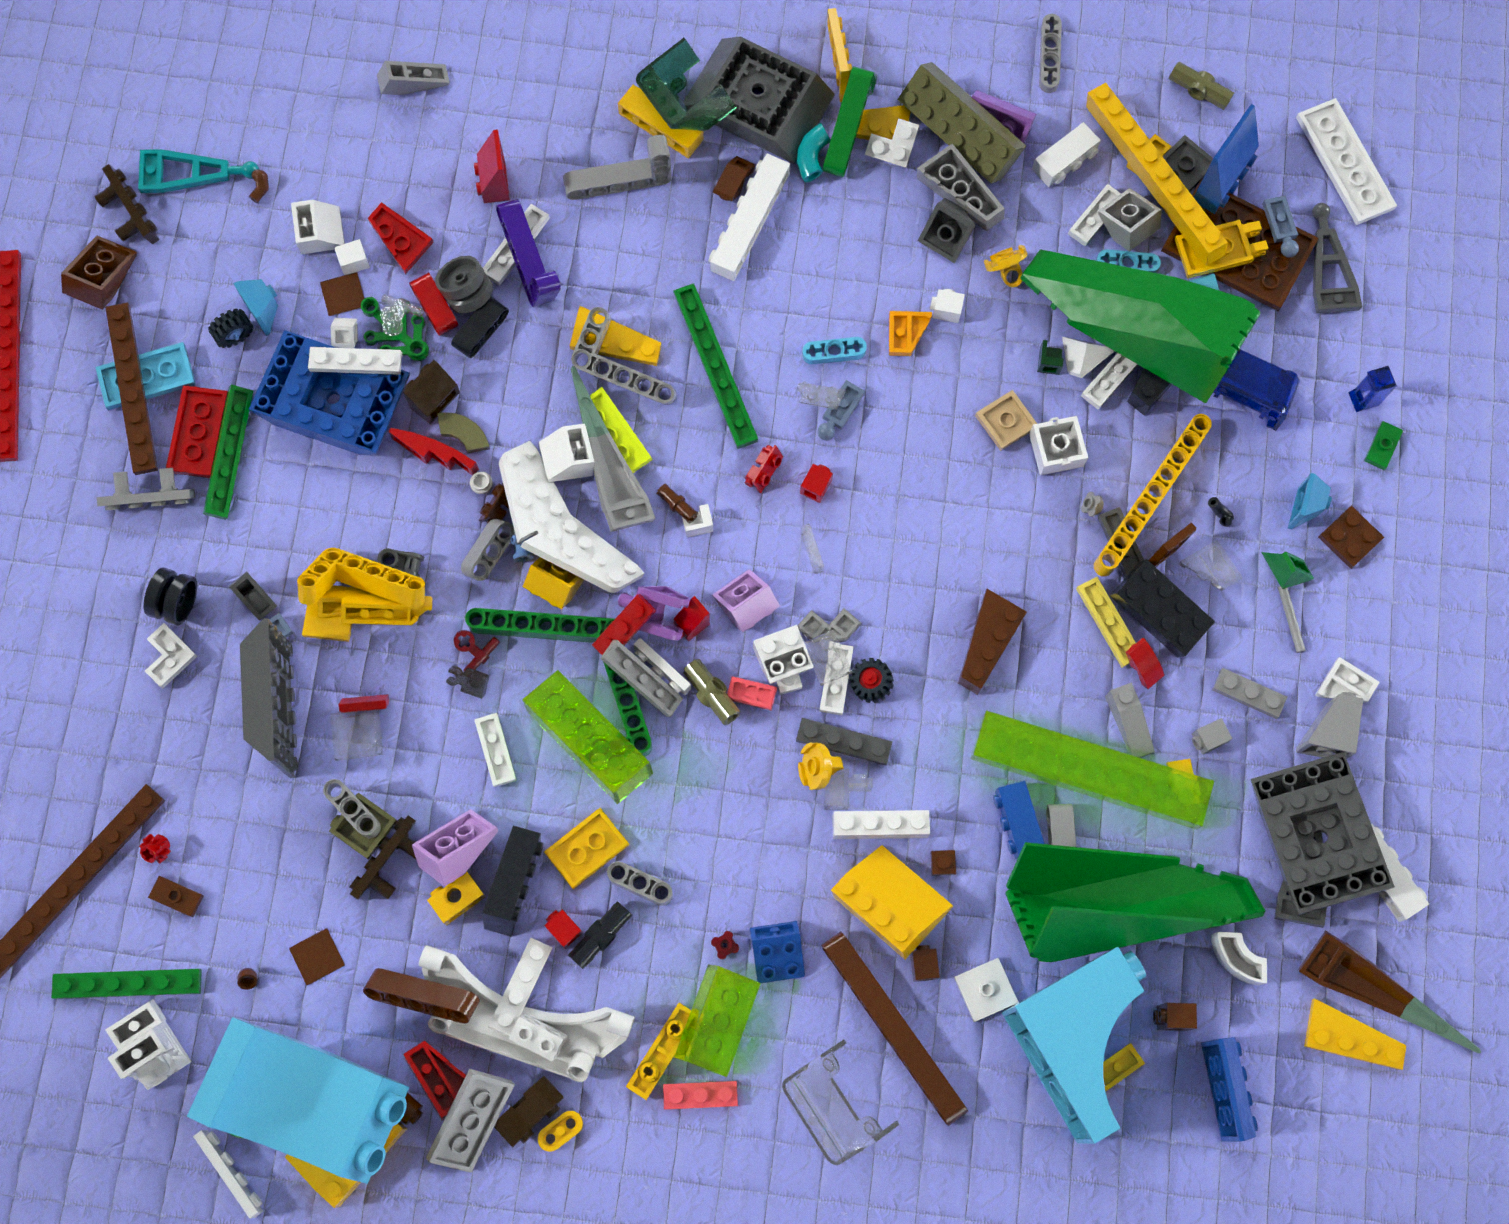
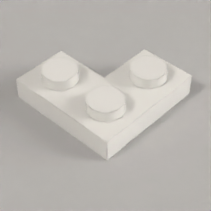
M898 119L892 140L871 133L865 155L907 168L920 125Z
M163 623L147 638L162 655L145 672L163 689L198 656Z

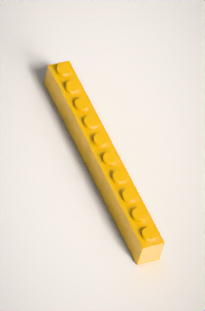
M1104 83L1087 92L1086 108L1126 161L1129 162L1132 169L1205 266L1225 256L1227 240L1108 84Z

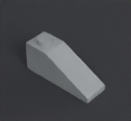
M384 61L377 74L381 94L404 95L450 84L445 64Z
M1132 682L1110 690L1105 698L1132 761L1154 753L1142 706Z

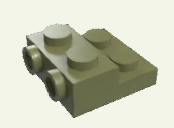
M358 792L356 797L380 822V833L374 838H365L342 814L341 816L337 815L332 820L329 832L369 860L394 827L397 820ZM356 803L350 804L347 807V814H354L357 811L358 806ZM366 821L363 824V831H370L374 825L373 821Z

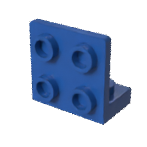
M797 921L749 928L757 982L759 984L805 976L801 938Z

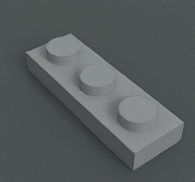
M1225 668L1220 670L1212 689L1219 694L1275 719L1279 718L1287 696Z

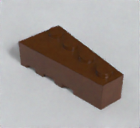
M986 589L958 684L977 695L979 694L1027 611Z

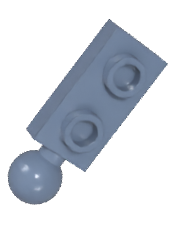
M1286 196L1264 200L1262 205L1274 242L1283 241L1281 253L1285 257H1294L1299 251V246L1292 239H1296L1298 232Z
M847 380L844 382L823 414L822 419L826 420L827 423H823L818 427L817 433L820 439L825 441L831 440L835 435V426L842 430L865 394L863 389Z

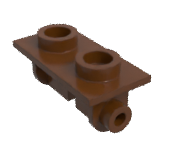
M498 483L491 494L494 497L490 503L486 502L481 508L480 514L482 515L479 521L487 519L488 524L490 520H502L507 512L501 508V505H504L509 509L503 483Z

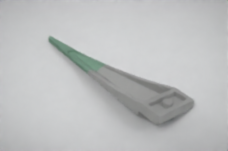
M572 366L571 373L581 418L586 426L594 458L593 472L602 512L605 513L610 531L613 532L653 522L655 516L646 493L615 444L576 368Z

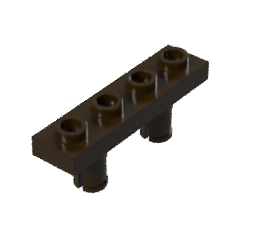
M110 164L103 167L102 170L110 181V186L94 196L96 201L104 208L119 197L131 216V220L115 230L118 237L124 242L140 231L142 236L151 244L159 241L160 239L156 234V231H158L157 227L150 219L146 218L147 211L140 202L137 203L135 200L137 195L132 187L127 186L124 182L127 180L124 173L119 168L116 170Z
M408 815L405 819L401 817L393 827L396 832L391 839L386 837L378 847L382 851L376 858L372 856L364 866L367 870L362 878L357 876L349 886L352 889L350 895L359 900L366 889L372 888L386 899L390 898L396 888L380 877L379 871L393 852L399 848L416 859L412 847L415 841L408 837V832L416 823V820Z

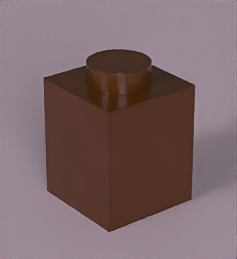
M930 945L917 946L916 951L910 954L913 982L939 979L936 948L930 949Z

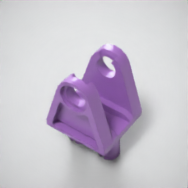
M668 586L638 587L635 596L641 594L657 610L639 630L670 640H681L683 630L663 619L665 605L680 609L681 606L688 608L690 598ZM622 593L618 599V605L625 608L635 596Z

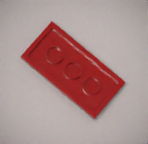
M183 385L166 468H173L174 474L211 477L228 391Z

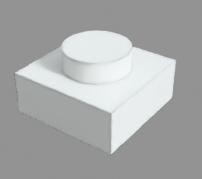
M799 674L776 682L780 695L803 688Z

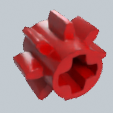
M149 834L143 839V843L139 845L141 857L149 863L157 861L161 864L168 858L167 855L171 852L169 849L170 842L165 836L157 834L155 837Z

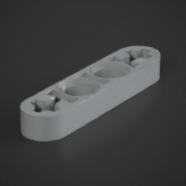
M1056 14L1046 15L1041 25L1039 86L1046 93L1056 91L1060 81L1062 22ZM1049 22H1052L1054 26L1053 31L1051 33H1049ZM1053 40L1056 46L1050 48L1046 46L1045 42ZM1046 59H1053L1056 65L1050 67L1044 61ZM1048 74H1052V75H1051L1052 85H1049V84H1048V81H1047Z

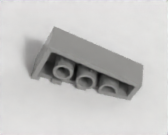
M950 144L917 168V179L943 199L946 198L963 208L971 220L984 230H989L1004 219L1005 208L953 144Z

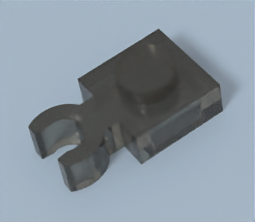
M452 666L448 670L456 678L450 676L446 680L447 684L451 686L462 685L461 692L481 699L485 696L489 680L488 674L471 668H467L463 672L458 666Z

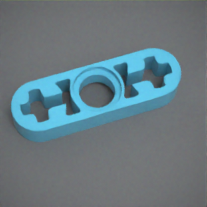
M1105 249L1098 254L1096 261L1105 262L1103 258L1107 257L1110 264L1115 265L1117 262V265L1124 266L1122 260L1129 258L1134 262V266L1129 268L1157 273L1161 265L1160 258L1153 253ZM1147 261H1151L1152 268H1149L1148 264H1146Z
M860 337L812 341L804 345L802 357L808 364L859 360L864 357L867 345ZM844 345H847V354H844ZM853 345H858V348H860L859 352H855V349H852ZM831 346H837L841 352L833 356L828 352V349ZM822 347H825V349H824V355H825V356H822V352H821ZM810 349H814V352H816L815 357H811V354H809Z

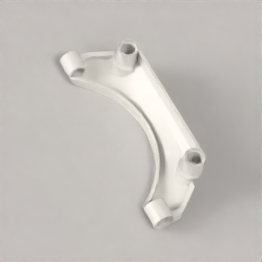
M426 945L419 960V966L422 967L425 980L471 991L480 999L470 1021L466 1024L431 1015L428 1026L433 1032L565 1076L577 1082H583L587 1079L596 1056L605 1057L627 1040L635 1016L608 1007L578 1014L549 1013L525 1007L522 1014L526 1013L567 1034L558 1056L553 1061H550L508 1039L509 1037L488 1028L503 996L480 982L456 955Z

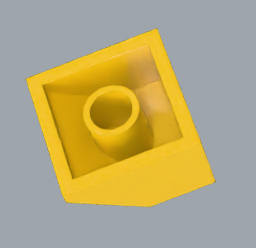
M540 557L531 564L522 587L529 590L533 595L548 601L552 606L563 609L573 599L584 579Z

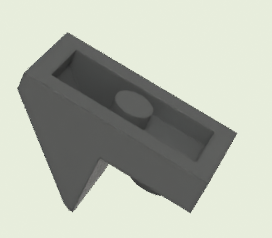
M247 571L228 586L259 621L277 607Z

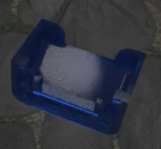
M1240 349L1215 388L1213 397L1218 398L1221 394L1259 412L1258 418L1263 419L1266 417L1268 420L1266 427L1276 431L1289 412L1300 379L1295 372L1284 370Z

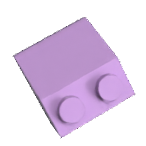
M750 569L712 595L731 622L742 632L752 628L758 621L765 616L771 615L775 609L780 607L769 585Z

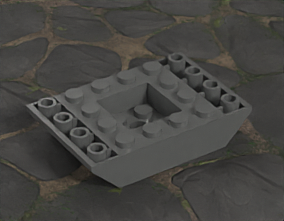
M740 36L721 39L683 101L681 109L795 164L798 147L804 135L818 125L835 94L817 73ZM754 88H762L764 92L756 95L752 90Z
M263 618L240 643L243 739L289 778H295V771L298 770L297 757H294L297 737L296 734H293L296 715L295 711H292L291 703L295 701L294 688H291L290 680L294 679L293 666L290 665L289 658L293 656L292 643H289L282 632L277 629L276 625L268 618Z
M1344 752L1251 779L1260 815L1288 894L1298 915L1395 887ZM1317 832H1323L1327 835L1328 840L1325 843H1317L1313 836Z

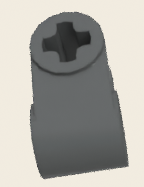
M390 548L379 552L378 563L383 564L386 558L392 557L395 559L394 563L386 566L420 577L418 572L421 562L424 561V556L414 552H404Z

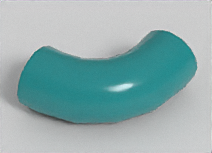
M821 123L804 135L798 147L797 166L804 182L815 180L823 172L818 161V155L821 149L829 144L831 140Z

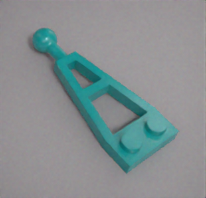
M163 149L140 150L138 190L140 193H165L228 181L229 175H244L248 179H253L252 172L259 169V167L252 161L245 162L243 166H230L228 160ZM164 160L192 164V177L163 182ZM201 165L220 168L221 172L201 175Z

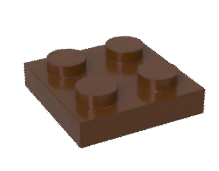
M1351 505L1318 538L1352 569L1384 536Z

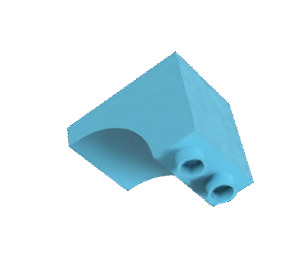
M1119 947L1099 955L1001 1012L1077 1143L1095 1144L1121 1128L1113 1115L1105 1092L1103 1079L1104 1053L1109 1035L1118 1017L1137 996L1144 992L1139 981L1146 977V972L1140 960L1132 951L1123 955Z
M232 1017L187 1117L209 1128L224 1131L273 1148L339 1177L368 1184L370 1177L376 1174L384 1163L386 1155L384 1145L392 1127L397 1125L405 1114L407 1107L405 1096L409 1087L322 1048Z

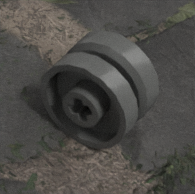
M460 256L450 260L438 271L435 278L437 288L445 297L452 310L457 313H469L477 310L490 299L493 292L491 280L484 272L478 260L472 256Z

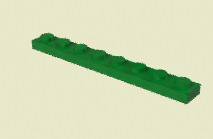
M695 284L673 290L736 448L740 449L758 442L757 434Z

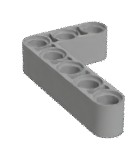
M655 135L647 140L648 158L565 173L563 180L566 197L570 200H577L669 183L672 179L671 159L666 136Z
M601 307L593 308L588 314L572 354L571 361L574 367L661 404L669 405L673 403L677 394L676 390L668 383L598 355L609 328L611 317L605 309ZM598 313L605 314V320L601 324H596L594 321V317ZM589 334H595L597 337L596 342L593 345H587L586 337ZM586 354L588 356L587 364L579 366L577 362L578 357ZM607 363L609 371L603 375L599 374V365ZM623 371H627L630 375L626 383H620L619 374ZM642 380H649L651 384L649 390L641 391L639 388L640 382ZM664 388L671 390V397L668 400L660 398V392Z

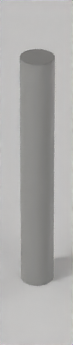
M1279 586L1278 591L1296 653L1304 652L1306 650L1288 588L1282 589Z

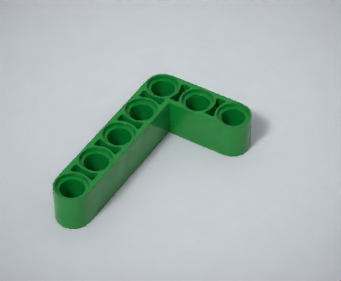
M856 66L852 67L824 161L823 172L844 177L868 95H872L877 81L875 72Z
M604 663L627 736L592 747L586 752V764L589 769L595 772L646 757L652 750L651 738L635 689L626 681L622 684H616L614 678L618 674L606 663ZM629 696L633 698L631 705L624 706L621 704V700L624 697ZM637 718L641 722L638 727L631 728L628 726L629 720ZM639 740H645L648 745L645 749L638 750L635 748V743ZM617 747H622L625 749V754L621 757H615L612 754L613 750ZM593 755H601L603 757L601 763L597 765L590 763Z

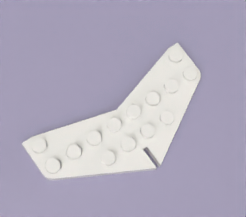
M531 441L517 446L502 455L499 460V467L517 543L531 537L522 543V548L610 593H616L642 578L644 572L636 563L570 514L555 483L547 481L543 460Z

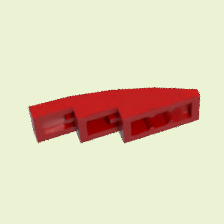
M395 428L388 430L392 440L425 464L434 458L449 470L455 464L471 475H474L479 470L474 460L435 439Z

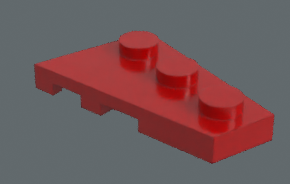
M382 202L368 217L369 223L405 274L408 273L434 243L430 236Z

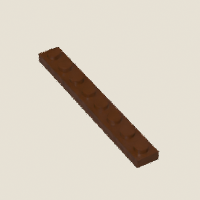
M128 302L107 306L105 308L132 470L135 475L158 471L131 308Z

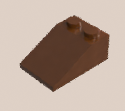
M96 235L61 273L62 293L103 310L117 293L137 256V252Z

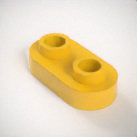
M566 1111L539 1132V1146L548 1152L559 1149L582 1130L583 1119L581 1115L575 1111ZM572 1118L576 1124L574 1128L570 1129L566 1123L568 1119ZM549 1134L555 1136V1142L549 1144L546 1140Z

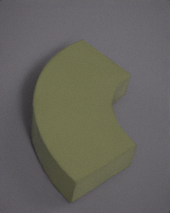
M437 413L442 437L458 439L465 446L467 453L490 449L484 432L471 419L456 413Z

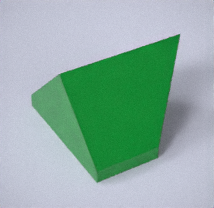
M1286 551L1282 554L1261 552L1282 589L1314 579L1303 559Z

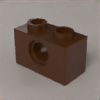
M1167 1002L1157 1005V1010L1153 1011V1022L1157 1025V1030L1189 1031L1197 1029V1003Z

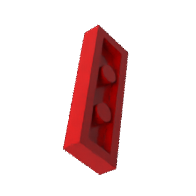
M637 594L592 646L601 655L604 654L613 640H618L625 646L657 610L641 594Z

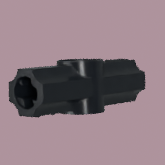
M617 901L600 920H596L584 934L585 937L568 956L584 969L600 951L605 950L616 937V933L633 915Z

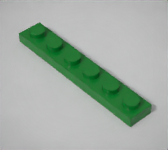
M232 384L229 386L203 511L204 515L224 520L228 518L253 390Z
M202 969L53 974L51 999L201 994Z

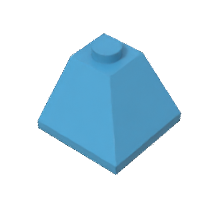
M262 279L233 283L266 336L269 335L278 307L274 299L277 294L272 286H266Z
M1310 473L1297 489L1288 524L1289 529H1294L1319 516L1325 509L1328 510L1331 504L1332 497L1329 496L1331 488L1314 473Z

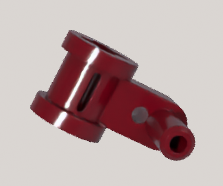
M458 631L454 636L455 647L462 652L469 651L475 656L463 671L468 676H471L481 663L485 664L490 658V653L499 645L500 641L496 637H492L481 650L475 644V638L470 631ZM468 635L470 637L468 639L470 644L468 646L465 644L459 646V636L466 637Z

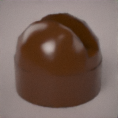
M251 968L242 969L237 976L238 986L244 990L254 988L257 985L256 972Z

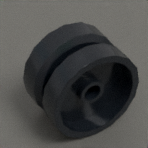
M165 567L159 568L154 573L146 589L143 604L144 613L155 619L164 617L166 622L177 626L183 624L189 616L196 599L198 586L196 578L186 574L177 575L174 570Z

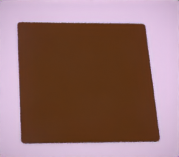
M357 272L320 282L329 316L361 308L364 295Z
M327 928L289 948L306 985L345 965Z

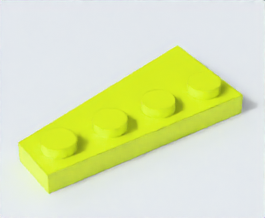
M603 387L592 393L590 397L629 468L635 473L652 461V457Z

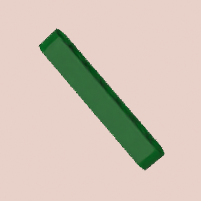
M472 608L465 615V622L468 628L476 634L594 643L615 620L614 618ZM482 617L480 624H471L473 618ZM502 618L506 620L503 626H494L497 619ZM522 620L529 622L528 626L524 629L517 627V624ZM550 622L552 626L549 630L544 631L540 629L541 624ZM567 624L575 626L572 632L563 631L564 626ZM594 625L598 627V631L594 634L586 632L589 626Z

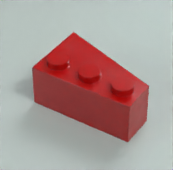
M423 1041L405 1052L403 1057L439 1118L443 1121L466 1074L456 1068L430 1044Z

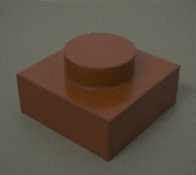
M955 850L930 852L932 876L956 875Z

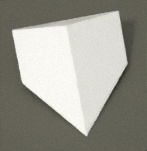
M1062 337L1067 371L1070 375L1083 378L1114 352V350L1101 344Z

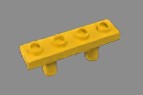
M681 1003L677 1004L626 1085L628 1089L643 1099H648L699 1015Z

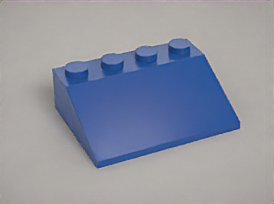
M1251 104L1216 153L1194 196V199L1201 207L1214 214L1219 207H1225L1230 198L1228 194L1231 193L1233 195L1239 185L1237 180L1242 181L1249 170L1246 167L1249 166L1251 168L1258 157L1255 155L1259 147L1255 105Z
M1235 1037L1201 1042L1221 1142H1241L1255 1138V1131H1258V1125L1255 1116L1251 1114L1250 1106L1253 1103L1250 1092L1246 1090L1245 1081H1247V1073L1245 1067L1241 1066L1240 1056H1242L1240 1043L1236 1042Z

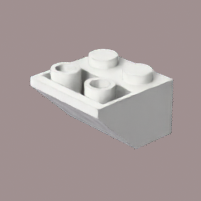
M316 200L291 203L295 240L301 255L334 250L336 246L345 244L339 206Z
M585 424L563 426L539 441L548 482L593 476L594 458Z
M797 625L753 641V649L760 667L770 684L814 668Z

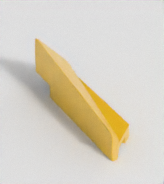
M333 585L318 601V618L341 616V623L413 625L424 612L432 610L433 598L425 596L424 605L412 608L358 588Z

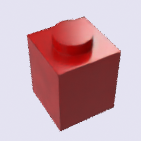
M812 464L801 484L800 494L820 503L832 482L833 473L830 472L831 470L821 464Z
M563 909L560 912L555 910L546 918L547 923L544 926L565 949L583 934L582 930Z

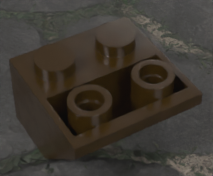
M435 360L423 366L420 375L415 380H411L403 392L410 409L429 424L438 417L437 413H442L460 393L457 383Z

